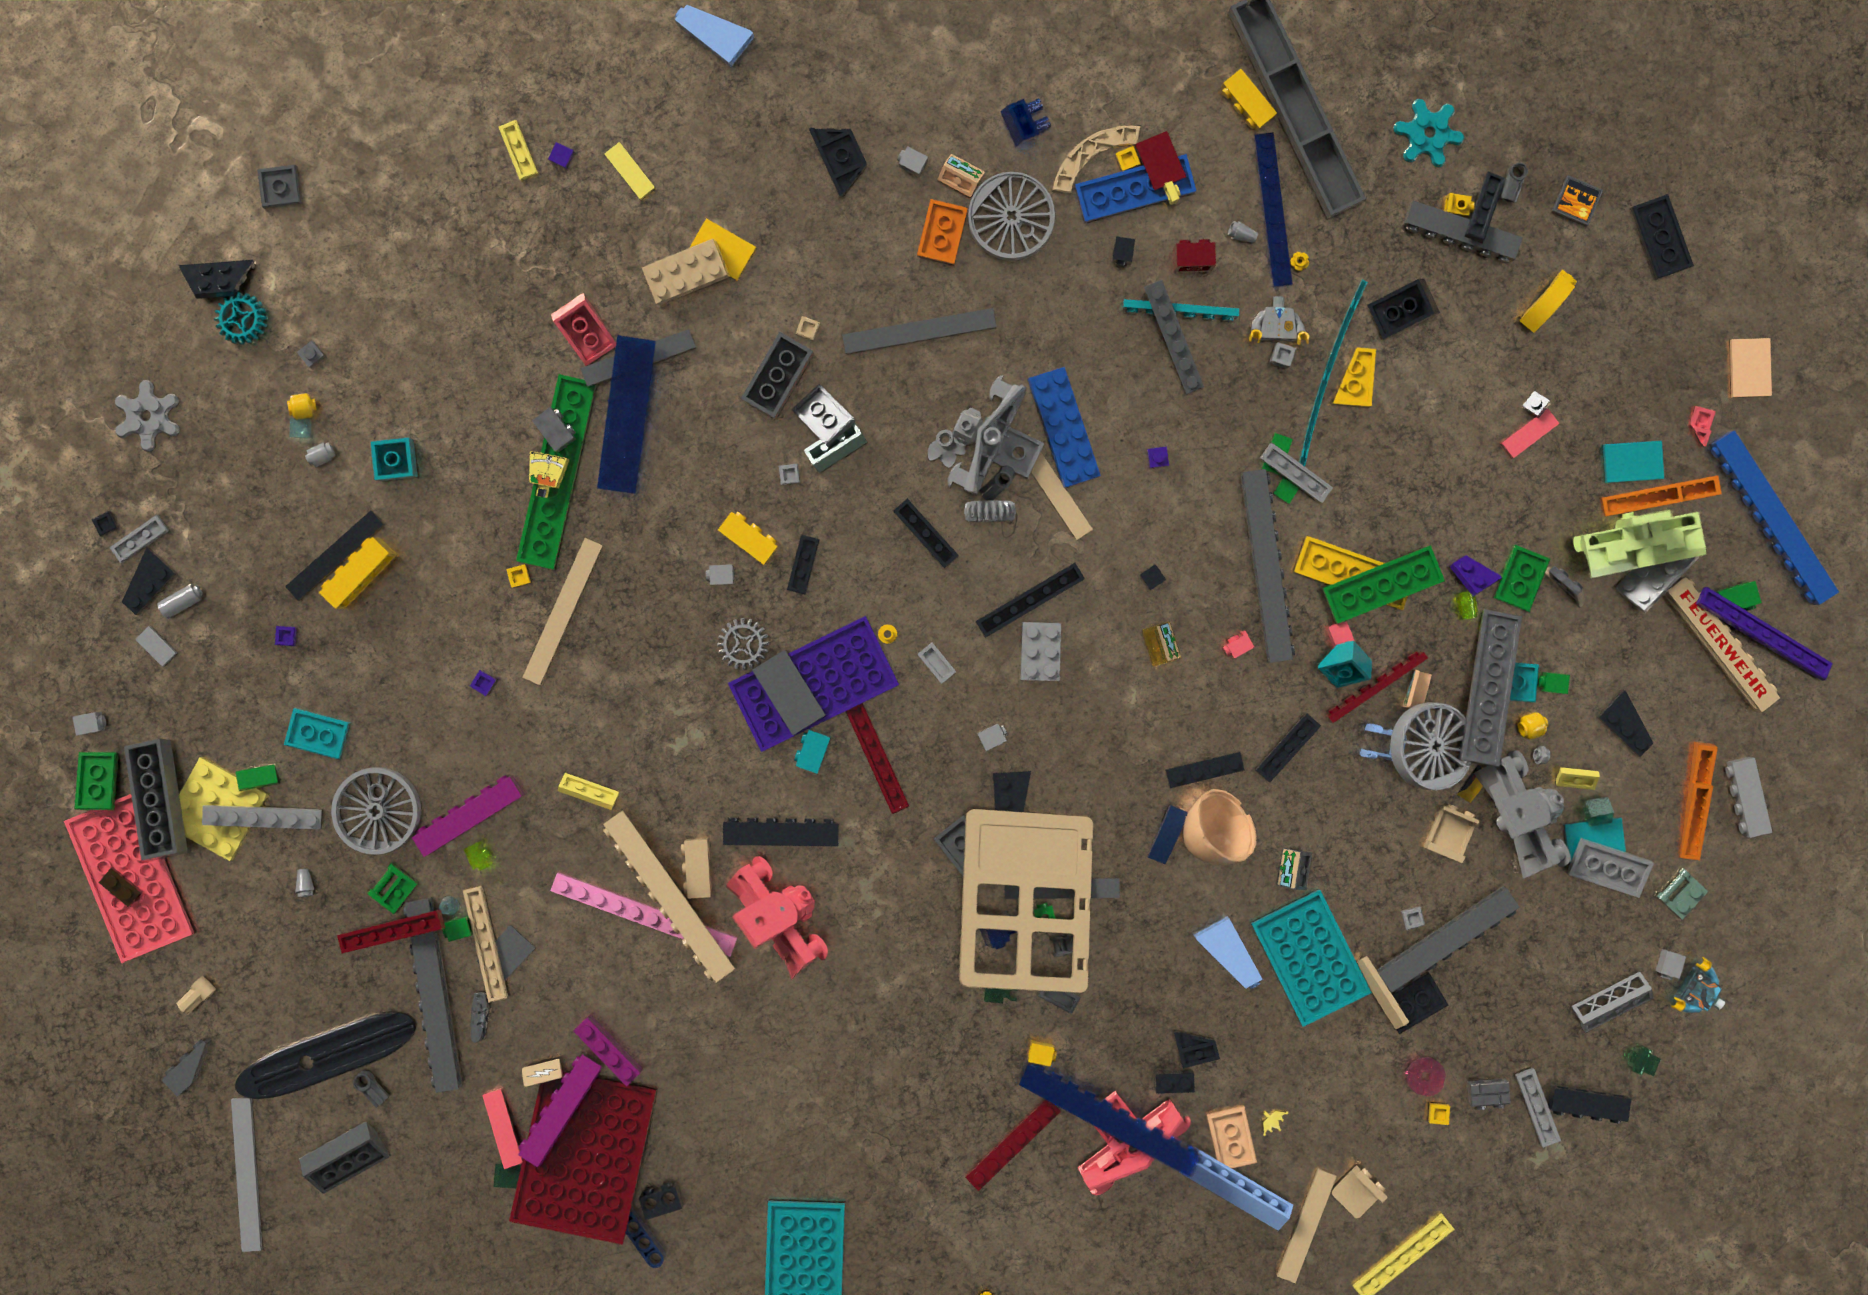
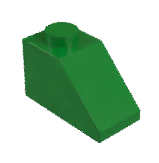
M1756 581L1715 591L1746 611L1756 609V605L1762 603Z

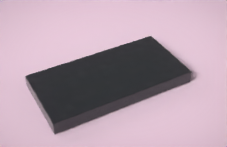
M1668 194L1630 208L1656 280L1694 266Z

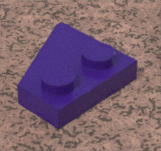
M1467 555L1450 566L1473 597L1502 578L1496 572Z

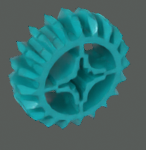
M238 292L237 296H230V300L224 297L225 304L218 303L221 310H215L219 317H215L214 321L220 322L216 325V328L221 329L219 334L225 335V340H231L234 344L239 341V344L244 345L245 340L247 343H252V338L258 339L257 333H264L260 329L261 326L267 327L263 320H267L268 317L262 315L266 312V309L261 308L263 304L260 301L256 302V297L250 298V294L245 293L243 296L242 293ZM239 304H248L253 311L244 312ZM232 309L233 313L231 317L228 318V314ZM240 315L244 316V317L241 319L242 322H239V321H238V320L241 318ZM254 319L252 327L249 328L250 321ZM238 325L243 333H233L229 326Z

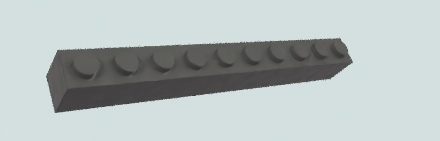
M1266 469L1242 472L1240 474L1267 662L1293 660L1295 647L1290 642V636L1293 635L1292 627L1288 625L1287 617H1290L1289 607L1285 606L1284 600L1287 598L1286 587L1282 586L1284 571L1279 565V560H1282V556L1276 544L1279 541L1278 531L1274 530L1276 514L1271 509L1273 494L1268 489V484H1271L1270 474L1266 473Z
M432 897L408 901L403 908L405 918L434 911ZM436 930L412 936L410 953L414 955L413 972L417 974L418 979L416 991L420 993L421 998L419 1010L423 1012L422 1028L423 1031H426L427 1035L425 1047L426 1050H429L430 1054L428 1066L433 1072L431 1084L435 1088L436 1093L459 1089L462 1086L438 932Z

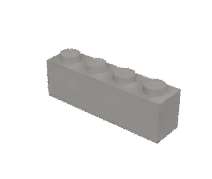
M1745 757L1726 762L1727 767L1725 770L1727 777L1731 780L1730 792L1735 797L1736 804L1734 809L1736 814L1739 815V830L1744 837L1752 838L1772 833L1755 758Z

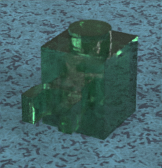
M985 988L984 1002L1003 1004L1004 998L1017 1002V997H1012L1010 991H1018V989Z

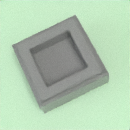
M798 464L779 466L781 485L800 483Z
M1420 906L1401 911L1406 930L1425 926Z

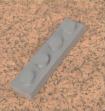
M1273 443L1269 444L1260 457V460L1319 503H1323L1333 488Z
M1531 1068L1515 1074L1541 1146L1544 1148L1560 1142L1561 1139L1535 1069Z

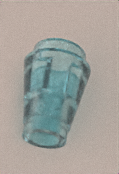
M452 896L444 897L439 906L441 912L446 915L455 914L459 908L458 901ZM444 904L448 905V907H449L448 910H446V907L444 906Z

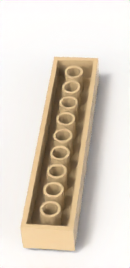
M621 811L603 825L606 827L603 830L610 840L614 839L617 844L614 847L621 856L625 855L628 858L626 864L633 872L635 870L638 872L639 876L637 879L643 887L647 886L650 889L648 894L654 903H660L662 907L659 910L666 919L670 917L673 922L671 927L676 934H682L684 937L682 942L688 950L692 949L695 955L693 958L699 966L704 965L706 968L704 973L710 982L714 980L717 983L734 971L735 967L627 815Z

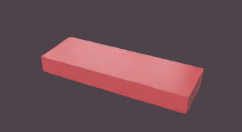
M1547 408L1540 418H1533L1504 440L1501 445L1513 459L1556 427L1559 422Z

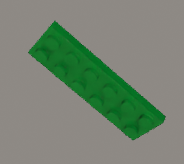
M1429 545L1324 587L1322 590L1336 624H1339L1442 583L1445 579L1433 549Z

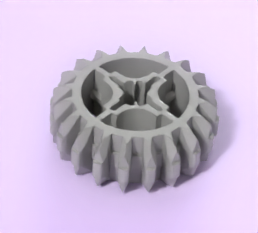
M970 501L965 504L964 509L965 520L968 522L1012 521L1015 519L1016 514L1015 503L1012 501Z
M741 618V624L735 619L733 620L735 626L727 623L729 630L727 631L724 628L721 630L726 635L718 636L719 639H723V643H717V646L724 647V649L719 650V654L726 653L722 660L725 661L729 658V666L736 662L735 669H738L740 664H742V670H746V664L752 669L753 661L757 665L760 664V661L757 659L758 657L763 660L766 658L761 653L762 651L765 653L769 651L763 648L764 645L770 644L763 641L764 638L768 637V634L761 635L765 629L762 627L757 630L758 622L751 626L752 619H749L747 624H745V618ZM748 628L754 633L748 637H743L738 633L737 629ZM733 634L736 645L729 651L728 640L730 635ZM758 637L759 648L757 653L754 654L751 643ZM740 639H743V641L745 639L749 640L746 644L747 649H744V647L742 649L738 648L741 644ZM739 651H744L749 655L750 659L740 660L733 655Z

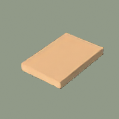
M1770 338L1731 339V398L1772 396Z
M1244 1106L1207 1114L1218 1161L1231 1169L1257 1163Z

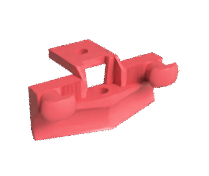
M1114 1091L1085 1113L1088 1120L1108 1145L1080 1165L1078 1169L1093 1195H1101L1112 1187L1114 1181L1148 1169L1170 1138L1178 1137L1188 1130L1191 1124L1190 1117L1182 1118L1180 1112L1169 1098L1139 1121L1118 1093ZM1110 1114H1116L1114 1121H1107V1117ZM1131 1125L1134 1134L1119 1144L1114 1137ZM1137 1144L1138 1148L1135 1151H1129L1130 1145Z

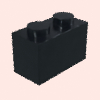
M1154 1070V1090L1156 1094L1195 1092L1193 1070Z

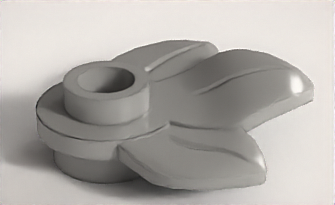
M949 430L938 432L936 441L932 442L928 447V459L932 461L940 458V461L948 468H951L955 463L956 454L964 455L966 453L965 446L956 444L953 434ZM943 436H948L949 441L947 443L942 442Z

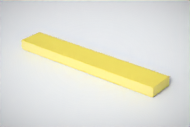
M1441 1213L1358 1280L1353 1287L1360 1295H1375L1455 1229Z

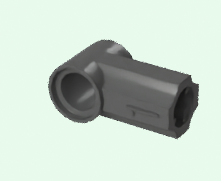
M1516 163L1508 168L1500 199L1512 203L1517 202L1524 178L1528 174V168L1525 164ZM1514 168H1518L1521 171L1520 177L1514 175Z
M1010 466L1001 467L998 473L980 489L982 497L986 501H993L1014 480V469ZM1001 474L1007 475L1009 480L1003 479Z
M362 1070L354 1078L353 1085L355 1089L361 1091L376 1108L389 1097L387 1092L374 1079L372 1072ZM365 1077L368 1080V1084H362L359 1078Z

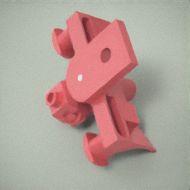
M756 856L752 861L753 866L748 864L739 869L726 885V888L734 893L745 906L744 909L734 914L733 919L754 949L771 939L775 942L773 947L781 959L785 961L790 978L793 980L814 959L819 957L820 960H825L828 955L827 946L818 935H809L807 938L808 944L806 945L803 942L804 939H801L797 930L794 929L797 921L805 922L812 917L815 900L805 886H788L782 890V894L778 892L770 894L761 880L764 879L765 882H769L773 876L772 869L764 858Z

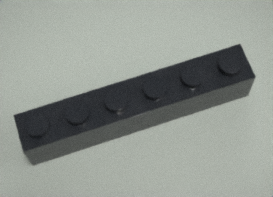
M1073 563L975 622L986 638L1085 578L1077 564Z
M728 817V821L723 822V845L838 847L839 822H835L833 818H825L824 822H816V818H804V822H799L797 818H785V821H778V818H766V821H758L756 817H748L747 821H739V817Z

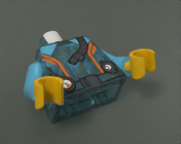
M1702 957L1703 963L1701 965L1696 963L1697 967L1693 966L1675 993L1674 999L1677 1002L1675 1006L1671 1005V1008L1686 1013H1699L1702 1010L1708 1011L1711 1006L1718 1010L1724 1006L1725 1000L1718 996L1722 988L1719 986V979L1709 960Z

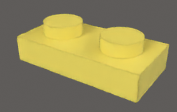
M1560 768L1556 778V786L1595 790L1600 778L1599 771Z

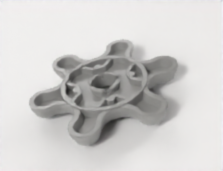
M143 380L139 384L140 391L137 398L129 399L124 395H119L115 399L116 407L126 413V420L116 427V435L120 438H126L130 434L136 433L141 438V448L144 451L150 452L155 448V437L158 433H166L171 437L178 435L180 431L179 426L169 420L168 413L178 405L179 399L175 394H168L160 399L157 398L153 392V383L149 380ZM148 410L151 417L149 420L144 421L141 415L144 411Z

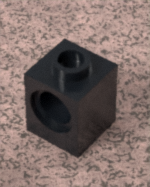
M1116 236L1112 262L1116 263V266L1127 267V264L1131 265L1135 239Z

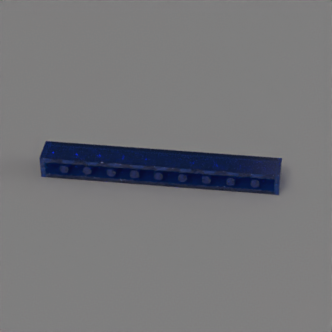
M1028 1064L1019 1083L1020 1086L1188 1177L1194 1175L1203 1156L1198 1153V1148L1192 1145L1187 1147L1181 1144L1182 1140L1173 1135L1171 1138L1164 1135L1165 1131L1156 1126L1151 1128L1147 1125L1148 1122L1140 1117L1135 1119L1129 1116V1111L1123 1108L1118 1110L1112 1107L1113 1103L1104 1098L1102 1101L1097 1099L1094 1092L1087 1089L1084 1092L1079 1089L1080 1085L1070 1080L1069 1082L1062 1080L1063 1076L1054 1071L1052 1073L1045 1071L1046 1067L1043 1065Z

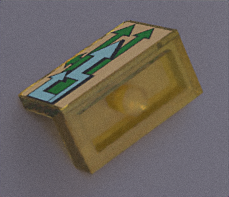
M1170 622L1142 630L1153 666L1181 658Z

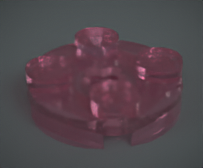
M1431 1057L1417 1058L1406 1069L1407 1083L1417 1094L1432 1096L1437 1094L1444 1086L1445 1070L1437 1060ZM1423 1072H1430L1431 1075H1429L1428 1081L1425 1079L1421 1080Z

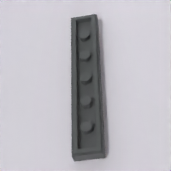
M688 329L580 369L587 387L695 349L696 346Z
M1091 878V898H1120V879ZM1004 885L1005 899H1019V888L1017 886ZM1035 887L1033 891V899L1075 897V892L1072 889Z

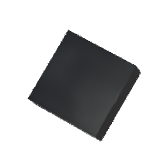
M111 511L91 519L100 537L119 529Z
M1156 564L1139 574L1149 590H1152L1166 580Z

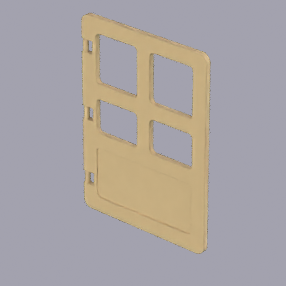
M980 809L968 811L965 829L959 981L963 986L1077 993L1084 992L1087 989L1093 822L1089 817ZM1082 839H1087V850H1081ZM978 885L1017 886L1019 888L1018 915L1013 917L978 914ZM1034 888L1074 890V918L1072 920L1035 918L1033 916ZM1080 899H1085V910H1079ZM978 928L1014 930L1017 932L1015 975L980 974L974 971L975 936ZM1033 932L1073 935L1071 978L1036 977L1031 975ZM1078 958L1083 959V970H1077Z

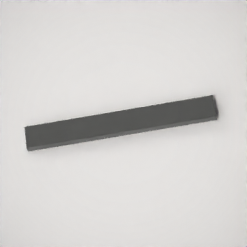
M990 308L848 333L842 336L845 353L850 354L992 329L997 326L994 309Z

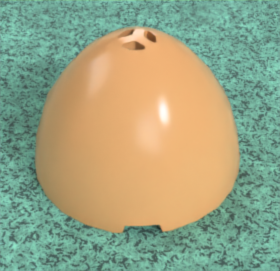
M1219 789L1210 790L1203 794L1187 813L1183 829L1184 842L1189 852L1203 862L1214 865L1236 864L1246 860L1254 852L1256 846L1254 823L1250 814L1246 815L1240 806L1242 803L1235 796Z

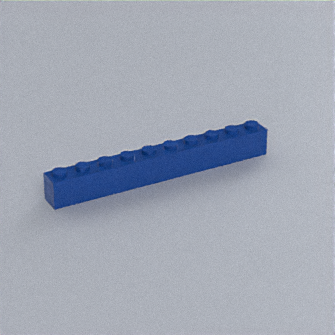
M1730 431L1709 444L1712 448L1711 453L1722 463V470L1725 474H1729L1733 480V487L1742 494L1744 504L1753 511V518L1764 528V535L1773 542L1775 552L1784 559V566L1795 576V583L1800 588L1802 587L1806 593L1804 594L1806 600L1810 604L1820 605L1839 593L1736 431Z

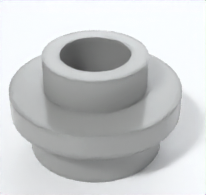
M1539 746L1535 749L1533 753L1535 763L1538 765L1546 764L1550 759V750L1546 749L1545 746Z

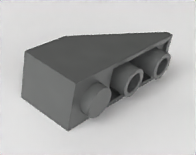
M210 1038L204 1041L202 1039L193 1046L194 1050L190 1054L188 1052L179 1059L180 1063L176 1067L172 1065L165 1072L166 1076L162 1081L177 1097L197 1081L211 1042Z

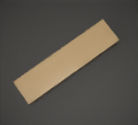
M1366 956L1358 960L1357 964L1371 992L1394 1028L1398 1029L1409 1023V1020L1370 959Z

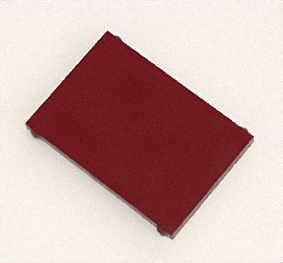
M1167 131L1135 144L1154 191L1162 188L1165 183L1170 181L1174 183L1186 178V173H1184Z

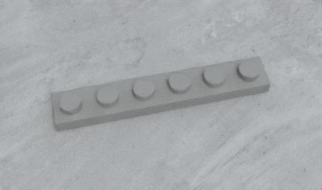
M203 805L202 825L321 829L322 809Z

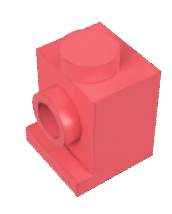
M1245 630L1240 632V637L1237 634L1229 638V643L1223 646V650L1228 657L1231 656L1235 659L1254 648Z

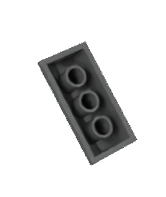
M364 1122L299 1158L303 1177L324 1194L390 1156L376 1130L367 1122Z

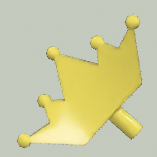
M1265 1111L1263 1114L1267 1119L1263 1122V1135L1266 1136L1267 1130L1272 1133L1271 1127L1281 1131L1279 1120L1283 1122L1282 1116L1288 1114V1112L1274 1111L1269 1115Z

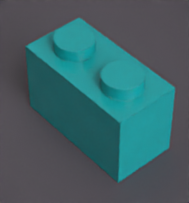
M811 729L808 730V733L804 732L800 742L803 743L802 750H797L794 761L797 762L796 766L818 774L831 737Z

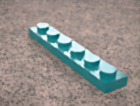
M1123 300L1122 309L1127 310L1126 313L1137 314L1138 311H1146L1147 315H1155L1149 301ZM1171 303L1175 314H1184V318H1195L1196 315L1203 316L1205 320H1214L1215 317H1220L1222 321L1231 322L1239 317L1238 308Z

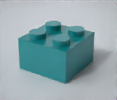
M399 438L370 442L374 480L389 481L418 477L414 439Z

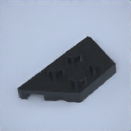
M809 128L838 195L842 197L867 166L851 129Z
M253 259L179 265L196 299L235 296L240 285L247 279L246 274L249 269L255 267Z

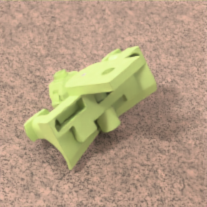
M1670 510L1641 516H1634V512L1622 514L1620 520H1617L1614 529L1576 536L1573 539L1575 550L1577 552L1584 551L1591 578L1706 555L1699 512L1674 517L1671 516Z

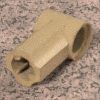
M204 976L195 981L190 987L191 989L176 1003L178 1008L187 1015L217 990Z

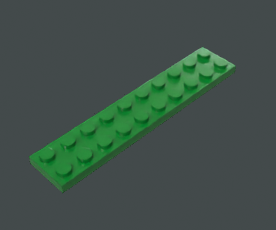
M558 374L551 407L554 410L558 409L564 416L562 421L565 425L570 424L574 429L576 440L559 453L553 450L545 438L543 440L541 453L567 458L569 463L559 489L550 487L548 498L536 496L538 485L533 484L516 558L518 562L555 570L597 384L587 387L583 379Z

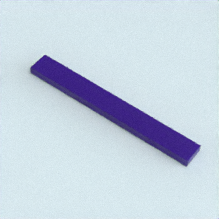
M1704 587L1696 605L1821 681L1827 679L1833 663L1710 588Z

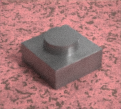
M312 340L297 352L310 368L325 357L324 353Z

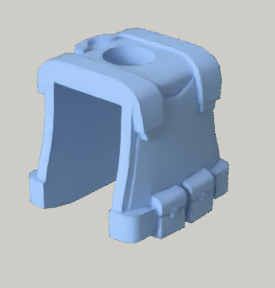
M1367 723L1365 727L1367 731L1392 736L1393 730H1385L1379 725ZM1365 749L1360 750V755L1365 758L1375 759L1380 757L1392 761L1391 749L1389 754Z

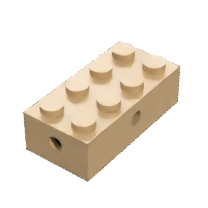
M714 239L642 267L655 303L658 305L730 277L717 241Z

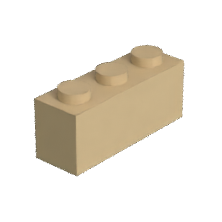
M709 838L686 839L684 844H681V854L685 856L682 871L683 875H686L687 881L683 884L684 894H687L688 899L711 897L712 880Z

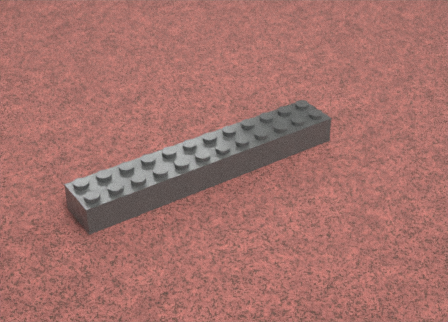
M1243 0L1232 5L1228 14L1277 112L1280 122L1327 219L1363 203L1366 197L1271 0Z

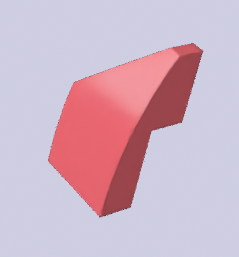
M1695 406L1690 425L1700 443L1706 447L1716 411Z

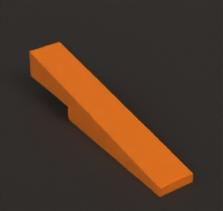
M1717 475L1603 497L1602 503L1606 517L1720 495L1722 493Z
M1694 742L1680 858L1700 860L1713 791L1711 782L1718 749L1714 744Z

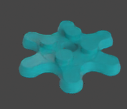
M1416 99L1412 103V109L1415 113L1414 119L1411 122L1398 121L1393 127L1397 135L1406 136L1410 142L1409 147L1403 153V158L1407 162H1414L1420 154H1427L1430 156L1435 167H1442L1446 162V157L1443 153L1444 147L1448 144L1460 145L1465 139L1462 132L1454 131L1448 125L1449 119L1455 113V109L1451 104H1444L1438 112H1430L1423 99ZM1431 127L1434 130L1435 135L1432 138L1425 135L1426 128Z

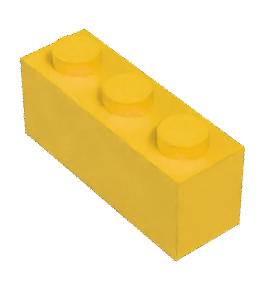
M1242 69L1238 70L1222 84V94L1226 99L1232 100L1235 104L1233 105L1235 110L1240 115L1243 114L1247 119L1246 123L1251 129L1259 131L1277 115L1274 108Z
M738 511L736 514L731 512L718 531L763 565H766L778 549L777 541L770 535H767V537L760 533L762 529L754 523L751 526L746 523V517Z

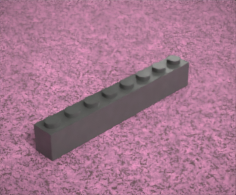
M1502 886L1377 969V972L1391 993L1393 991L1398 992L1405 987L1404 984L1408 981L1413 982L1417 980L1423 971H1430L1437 966L1436 963L1441 959L1444 961L1453 955L1452 952L1456 949L1461 950L1465 948L1471 939L1480 938L1485 934V930L1495 928L1501 923L1500 920L1516 914V910L1520 907L1509 890Z

